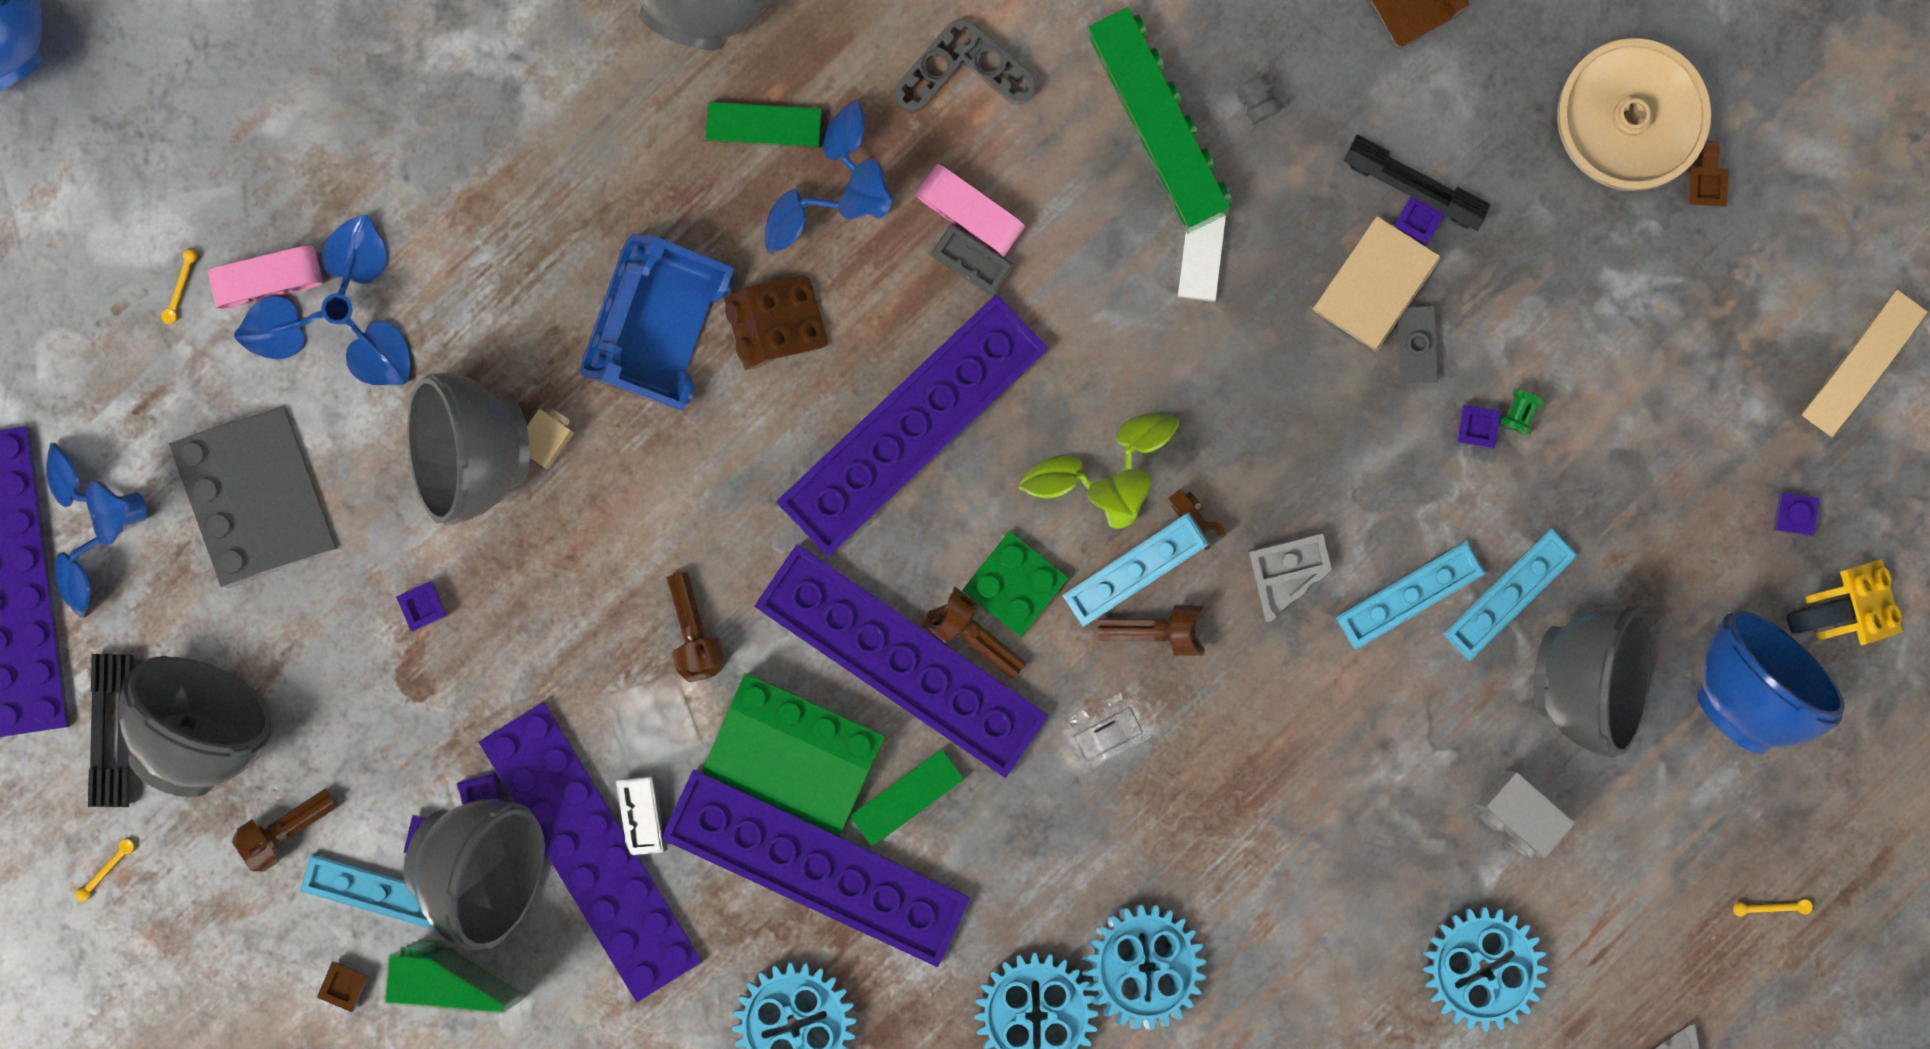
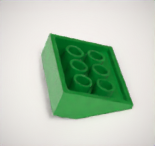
M744 673L701 773L840 837L885 735L748 673Z
M418 939V941H412V944L401 946L399 951L389 955L384 1003L504 1013L522 1001V993L451 948L440 947L441 941Z

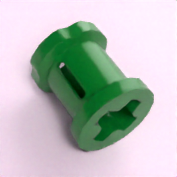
M1514 388L1512 392L1514 396L1513 402L1506 417H1502L1499 424L1515 433L1530 437L1532 434L1531 424L1538 409L1544 407L1545 401L1530 392Z

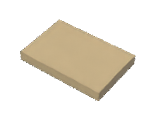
M1377 216L1314 306L1313 311L1377 352L1441 258L1432 250Z

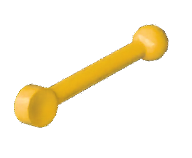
M188 248L183 252V259L185 261L168 309H165L161 314L162 321L167 324H173L177 321L178 315L175 310L191 264L198 258L196 250Z
M124 839L119 843V850L85 887L76 890L75 898L77 901L86 902L90 898V892L117 862L125 854L134 852V841Z
M1800 899L1797 903L1746 905L1744 902H1737L1733 906V912L1738 917L1745 916L1747 913L1798 911L1800 914L1806 915L1812 911L1813 906L1807 899Z

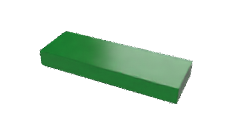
M708 102L706 142L819 148L821 109Z
M941 749L852 813L850 818L872 847L954 788L964 778L943 749Z

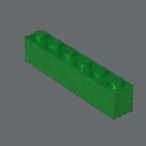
M1129 7L1088 26L1087 36L1185 231L1189 234L1227 216L1230 210L1228 204L1232 202V198L1223 181L1217 183L1211 171L1215 169V164L1207 148L1200 150L1194 138L1199 135L1196 125L1189 114L1183 116L1177 104L1182 101L1181 96L1173 81L1166 82L1161 72L1165 65L1156 48L1150 50L1144 36L1148 35L1142 18L1139 14L1133 16Z

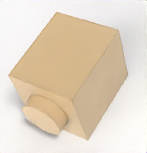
M539 408L527 425L530 458L549 470L574 435V432L567 428L571 421L553 408L548 414Z

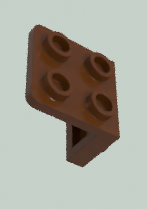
M1370 0L1394 44L1398 47H1404L1464 14L1470 5L1467 0Z
M805 275L744 287L724 298L726 304L725 314L727 320L732 325L736 339V352L742 360L745 371L758 368L775 359L820 350L827 346L828 340L812 284Z

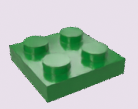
M1008 531L962 591L1014 633L1022 637L1068 577Z

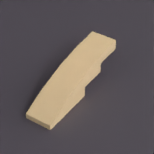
M1896 288L1849 346V351L1827 376L1824 385L1802 410L1801 415L1830 437H1833L1907 342L1928 310Z

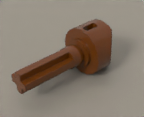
M676 572L671 576H667L666 580L684 644L674 649L672 656L678 674L688 682H695L716 676L726 656L720 638H705L688 572Z
M954 586L948 598V604L935 610H930L925 616L922 625L944 643H948L959 635L960 638L1011 679L1017 677L1020 670L1026 665V662L978 622L972 620L977 603Z
M1174 605L1170 620L1099 618L1097 630L1099 641L1165 642L1169 640L1174 656H1204L1205 648L1197 637L1195 623L1197 615L1202 613L1205 606Z
M324 789L269 824L265 830L262 826L257 827L253 819L249 820L236 829L232 844L251 871L265 872L280 862L275 854L278 851L275 847L276 845L284 843L338 807L327 790ZM262 842L261 845H259L258 847H256L255 849H253L252 851H250V849H252L253 847L257 846L258 844H260V843Z

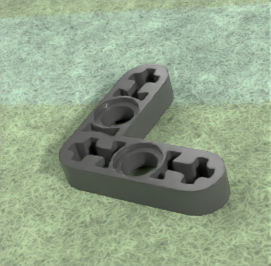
M958 19L947 25L899 81L895 89L897 105L905 112L915 113L925 108L962 63L1012 104H1023L1029 101L1034 94L1035 81L1027 69L967 20ZM965 29L969 32L967 39L970 43L967 46L963 43L958 44L953 50V54L959 57L953 61L947 51L938 47L944 43L948 49L954 41L952 32L956 30L961 33ZM986 52H993L1000 58V66L993 72H986L979 66L978 60ZM939 56L946 61L947 70L941 76H932L926 71V62L931 57ZM1006 65H1010L1013 68L1008 71L1010 77L1016 81H1019L1021 78L1026 80L1025 89L1027 92L1025 94L1020 91L1015 95L1010 93L1012 85L1004 77L1001 84L995 81V79L1003 74ZM920 72L924 80L934 86L932 89H929L924 84L919 90L921 100L918 103L914 100L906 103L904 102L905 93L903 89L905 87L911 90L914 89L920 82V79L914 75Z

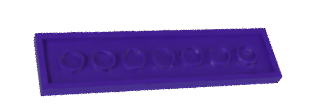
M995 294L787 490L776 503L827 557L831 556L1047 352L1049 348Z
M26 426L0 430V737L70 727L30 429Z
M798 544L795 545L754 605L762 613L1004 778L1008 776L1048 717L1045 712Z
M542 702L478 741L514 802L529 808L538 820L544 836L546 855L636 1003L702 963L701 958L639 856H630L628 854L623 830L545 702Z
M695 769L692 770L662 835V840L936 967H939L970 900V897Z

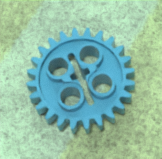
M1135 905L1132 916L1128 908L1120 909V920L1113 915L1106 917L1109 929L1103 926L1095 928L1101 937L1100 940L1087 941L1095 951L1094 954L1083 955V959L1092 963V968L1082 973L1085 976H1093L1094 982L1090 983L1086 990L1098 991L1099 995L1094 999L1093 1004H1107L1103 1013L1105 1017H1111L1117 1012L1116 1024L1124 1025L1130 1018L1131 1029L1139 1030L1143 1021L1146 1030H1154L1157 1019L1161 1026L1167 1027L1169 1026V1014L1175 1019H1182L1183 1016L1179 1007L1193 1008L1194 1005L1188 996L1190 994L1201 995L1202 993L1199 988L1194 986L1195 980L1206 979L1205 975L1196 972L1198 966L1206 964V960L1195 957V953L1201 950L1203 945L1190 943V940L1196 934L1195 930L1183 932L1182 928L1186 920L1180 918L1171 922L1173 917V911L1165 910L1159 917L1158 906H1150L1146 914L1143 905ZM1140 933L1144 934L1143 943L1139 940ZM1160 936L1166 940L1168 945L1167 951L1162 957L1154 949L1155 941ZM1122 940H1126L1131 947V954L1126 960H1122L1117 951L1118 945ZM1140 964H1150V970L1139 972ZM1164 974L1171 981V988L1166 995H1163L1158 988V981ZM1127 978L1131 979L1135 986L1134 993L1129 999L1125 998L1121 991V985ZM1146 990L1150 995L1148 1002L1145 1001Z
M1481 906L1479 917H1475L1473 911L1467 908L1465 909V920L1462 921L1457 915L1452 914L1451 921L1453 927L1449 928L1441 923L1438 925L1443 933L1441 939L1433 936L1429 937V940L1436 948L1435 951L1427 950L1423 952L1425 956L1432 959V964L1422 966L1421 970L1432 973L1433 978L1428 979L1423 984L1425 987L1436 988L1437 991L1429 998L1432 1002L1444 1001L1439 1009L1441 1014L1444 1015L1454 1010L1451 1020L1453 1023L1458 1024L1463 1017H1466V1028L1469 1030L1474 1028L1477 1021L1480 1022V1027L1484 1032H1488L1490 1021H1494L1499 1030H1504V1018L1507 1017L1511 1022L1517 1024L1518 1017L1516 1012L1518 1010L1528 1015L1531 1013L1526 1005L1528 999L1535 1002L1540 1001V998L1533 990L1534 987H1546L1544 982L1537 979V974L1548 971V968L1537 965V960L1543 958L1546 953L1533 950L1532 947L1540 939L1537 936L1525 937L1530 929L1528 924L1525 923L1518 928L1515 927L1518 916L1512 914L1506 921H1503L1502 909L1497 908L1493 916L1490 917L1487 907ZM1495 932L1500 938V946L1495 952L1486 953L1482 946V940L1488 933ZM1509 950L1514 951V955L1511 958L1501 961L1488 969L1490 973L1488 978L1479 974L1468 980L1463 986L1455 987L1456 981L1468 977L1481 969L1479 965L1481 960L1490 964ZM1456 952H1464L1468 959L1466 968L1460 972H1453L1449 966L1450 957ZM1509 966H1516L1520 973L1518 982L1512 986H1505L1502 982L1503 970ZM1476 985H1483L1487 992L1485 1001L1480 1005H1472L1468 998L1470 990Z
M1032 952L1030 963H1025L1022 956L1018 954L1016 959L1017 966L1012 968L1004 960L1002 962L1005 971L1003 975L993 970L990 972L995 981L993 986L986 983L981 984V988L988 993L987 998H976L975 1002L985 1007V1011L974 1014V1019L985 1021V1025L976 1030L977 1035H989V1039L982 1045L984 1049L994 1046L996 1049H1035L1033 1047V1022L1031 1018L1025 1017V1014L1032 1012L1033 1009L1032 982L1035 980L1039 982L1040 1009L1042 1012H1047L1046 1017L1040 1018L1041 1046L1039 1049H1078L1079 1044L1091 1046L1092 1043L1084 1035L1085 1032L1097 1031V1027L1089 1023L1088 1018L1098 1016V1011L1087 1007L1088 1004L1094 1001L1096 996L1083 994V991L1090 983L1088 980L1079 983L1075 981L1080 973L1078 968L1069 973L1065 972L1067 967L1066 959H1063L1056 967L1053 965V957L1050 953L1046 956L1044 963L1039 962L1036 952ZM1051 985H1060L1065 990V999L1058 1005H1050L1044 999V992ZM1013 986H1021L1027 991V1000L1020 1006H1012L1006 1001V992ZM1054 1023L1063 1025L1067 1031L1065 1039L1056 1044L1049 1042L1045 1038L1047 1027ZM1016 1024L1023 1025L1029 1032L1027 1040L1018 1045L1009 1042L1006 1036L1008 1029Z
M789 962L787 973L782 974L780 968L777 965H773L772 978H769L761 971L758 974L761 982L760 986L752 982L746 985L752 996L740 995L738 997V1000L746 1007L745 1009L733 1011L734 1016L743 1019L741 1024L732 1027V1031L743 1033V1038L735 1043V1047L747 1046V1049H772L774 1041L785 1039L791 1043L793 1049H850L843 1041L855 1039L856 1034L846 1030V1026L856 1023L857 1020L845 1014L854 1004L853 1002H841L840 999L847 990L843 988L834 991L832 987L837 979L835 976L826 982L822 980L823 968L818 969L814 975L809 974L808 963L804 964L801 972H796L793 962ZM802 990L812 991L817 997L815 1008L803 1010L798 1007L796 1003L798 992ZM768 1002L775 1003L781 1011L779 1020L772 1023L764 1021L759 1011L761 1005ZM821 1011L827 1013L826 1018L803 1024L800 1027L799 1034H795L792 1029H788L768 1038L762 1036L763 1031L786 1025L789 1021V1015H794L796 1020H801ZM817 1026L825 1028L830 1038L826 1045L820 1047L814 1046L808 1039L810 1029Z

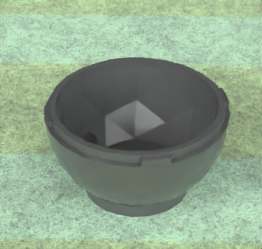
M639 0L641 4L639 18L648 28L669 40L697 49L718 50L725 46L729 37L744 31L754 23L770 5L772 0Z
M430 373L416 383L408 409L407 438L413 479L419 497L428 515L436 524L454 525L470 521L491 509L503 499L510 488L520 486L527 477L530 445L523 412L519 404L511 396H499L483 383L468 376L454 373Z
M1616 605L1595 608L1580 614L1563 627L1551 626L1540 644L1533 680V695L1537 713L1542 717L1550 718L1561 733L1578 746L1592 753L1609 758L1625 754L1638 734L1647 703L1652 663L1651 632L1646 614L1639 611L1635 606Z
M152 657L131 670L124 679L120 693L119 723L124 743L128 749L127 759L129 765L142 781L164 793L181 797H198L207 794L215 785L227 782L247 769L258 758L271 737L270 716L265 701L261 696L240 679L213 665L181 657ZM186 725L188 727H191L192 730H189L187 728H180V726Z
M480 799L457 806L452 810L442 809L428 816L420 824L409 843L405 855L404 881L409 892L416 896L419 907L429 923L441 936L466 950H489L502 943V940L521 921L536 893L545 861V842L541 826L529 808L520 803L497 799Z

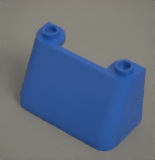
M632 234L626 240L613 272L582 359L581 375L596 382L683 411L685 405L690 403L695 391L691 375L685 373L710 302L715 303L721 298H726L731 291L733 285L731 275L734 268L659 237Z

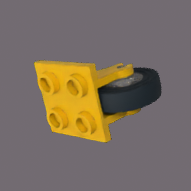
M1883 559L1840 571L1844 586L1805 596L1807 608L1793 611L1786 615L1791 633L1814 630L1817 640L1857 631L1860 645L1862 646L1903 632L1901 611L1894 602L1891 591V576L1884 566ZM1850 593L1851 598L1848 597L1834 601H1830L1829 599L1835 596ZM1857 618L1858 622L1837 627V623Z

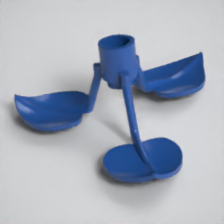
M854 99V101L844 106L829 123L823 138V152L825 156L830 160H836L840 157L841 161L852 171L849 183L846 184V190L843 192L840 201L808 197L801 199L800 193L797 190H790L784 193L774 203L766 222L765 243L770 254L773 255V252L787 248L799 237L806 221L805 207L809 205L839 208L841 216L850 220L867 214L875 218H882L889 211L893 195L891 191L887 190L880 163L874 159H866L856 166L849 158V152L858 148L864 133L865 120L860 101Z
M366 215L355 217L343 223L325 242L322 250L323 268L329 275L343 277L338 293L331 294L324 299L321 311L298 320V311L292 302L279 296L266 297L256 302L249 309L241 325L234 333L237 342L248 351L265 358L285 359L295 355L304 346V334L299 327L324 318L327 323L333 326L346 324L359 338L351 342L346 351L347 366L358 380L371 385H404L409 377L410 355L406 341L400 331L389 323L375 321L363 333L351 319L353 313L352 304L345 296L350 279L359 284L369 283L380 276L386 264L384 244L370 218Z
M53 442L50 443L46 461L49 489L55 500L63 507L71 506L73 499L86 502L96 535L95 538L74 550L70 556L66 552L59 553L55 562L56 584L63 600L75 614L85 618L87 617L85 612L90 601V584L84 568L78 562L79 557L99 543L105 546L113 544L118 534L123 532L124 526L145 521L147 518V508L140 493L134 492L117 496L99 481L89 483L86 494L80 493L77 490L79 478L73 463L65 452Z

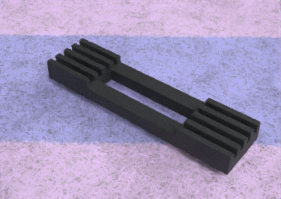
M1358 134L1356 135L1344 159V162L1350 164L1351 169L1364 176H1373L1451 217L1450 220L1466 229H1469V227L1476 231L1480 229L1487 215L1490 203L1458 186L1455 191L1389 157V150Z
M92 654L91 656L92 710L88 807H129L130 765L127 759L128 749L124 743L119 723V702L124 679L133 670V655ZM106 692L119 693L117 769H104Z

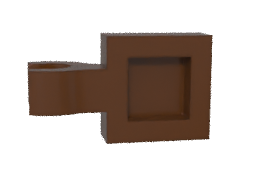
M1706 141L1698 156L1699 167L1688 168L1686 206L1727 207L1729 169L1718 168L1720 149L1718 141Z
M1179 489L1166 500L1180 518L1190 512L1204 535L1208 530H1215L1221 538L1226 536V531L1221 524L1204 520L1200 514L1204 508L1190 491L1185 495ZM1210 544L1203 549L1206 551L1210 549Z

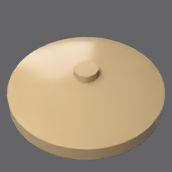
M1640 38L1621 39L1593 50L1571 71L1563 85L1558 101V130L1569 157L1591 179L1607 187L1624 191L1653 189L1674 180L1685 172L1701 153L1710 130V99L1700 74L1689 60L1678 51L1653 40Z

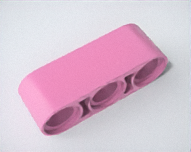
M936 163L914 194L928 207L1002 257L1006 255L1025 228V225L1012 214L938 163Z
M312 245L230 263L207 271L216 309L236 307L257 302L266 297L281 296L323 284L315 247Z

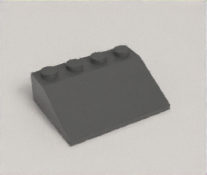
M285 407L207 429L169 443L221 587L230 589L337 549Z

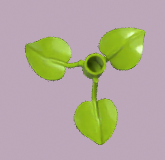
M1144 414L1125 422L1119 428L1116 435L1119 445L1127 447L1125 449V470L1116 475L1112 474L1109 478H1103L1091 483L1085 474L1080 473L1083 469L1081 459L1066 455L1055 456L1043 460L1032 467L1021 479L1018 487L1019 491L1023 490L1039 498H1054L1072 490L1078 481L1083 483L1088 489L1089 501L1104 510L1110 527L1115 529L1128 527L1137 520L1140 506L1152 485L1148 473L1132 469V455L1135 450L1142 453H1150L1166 444L1176 432L1179 426V418L1170 414Z

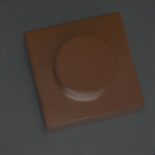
M333 961L316 998L353 1012L369 975Z

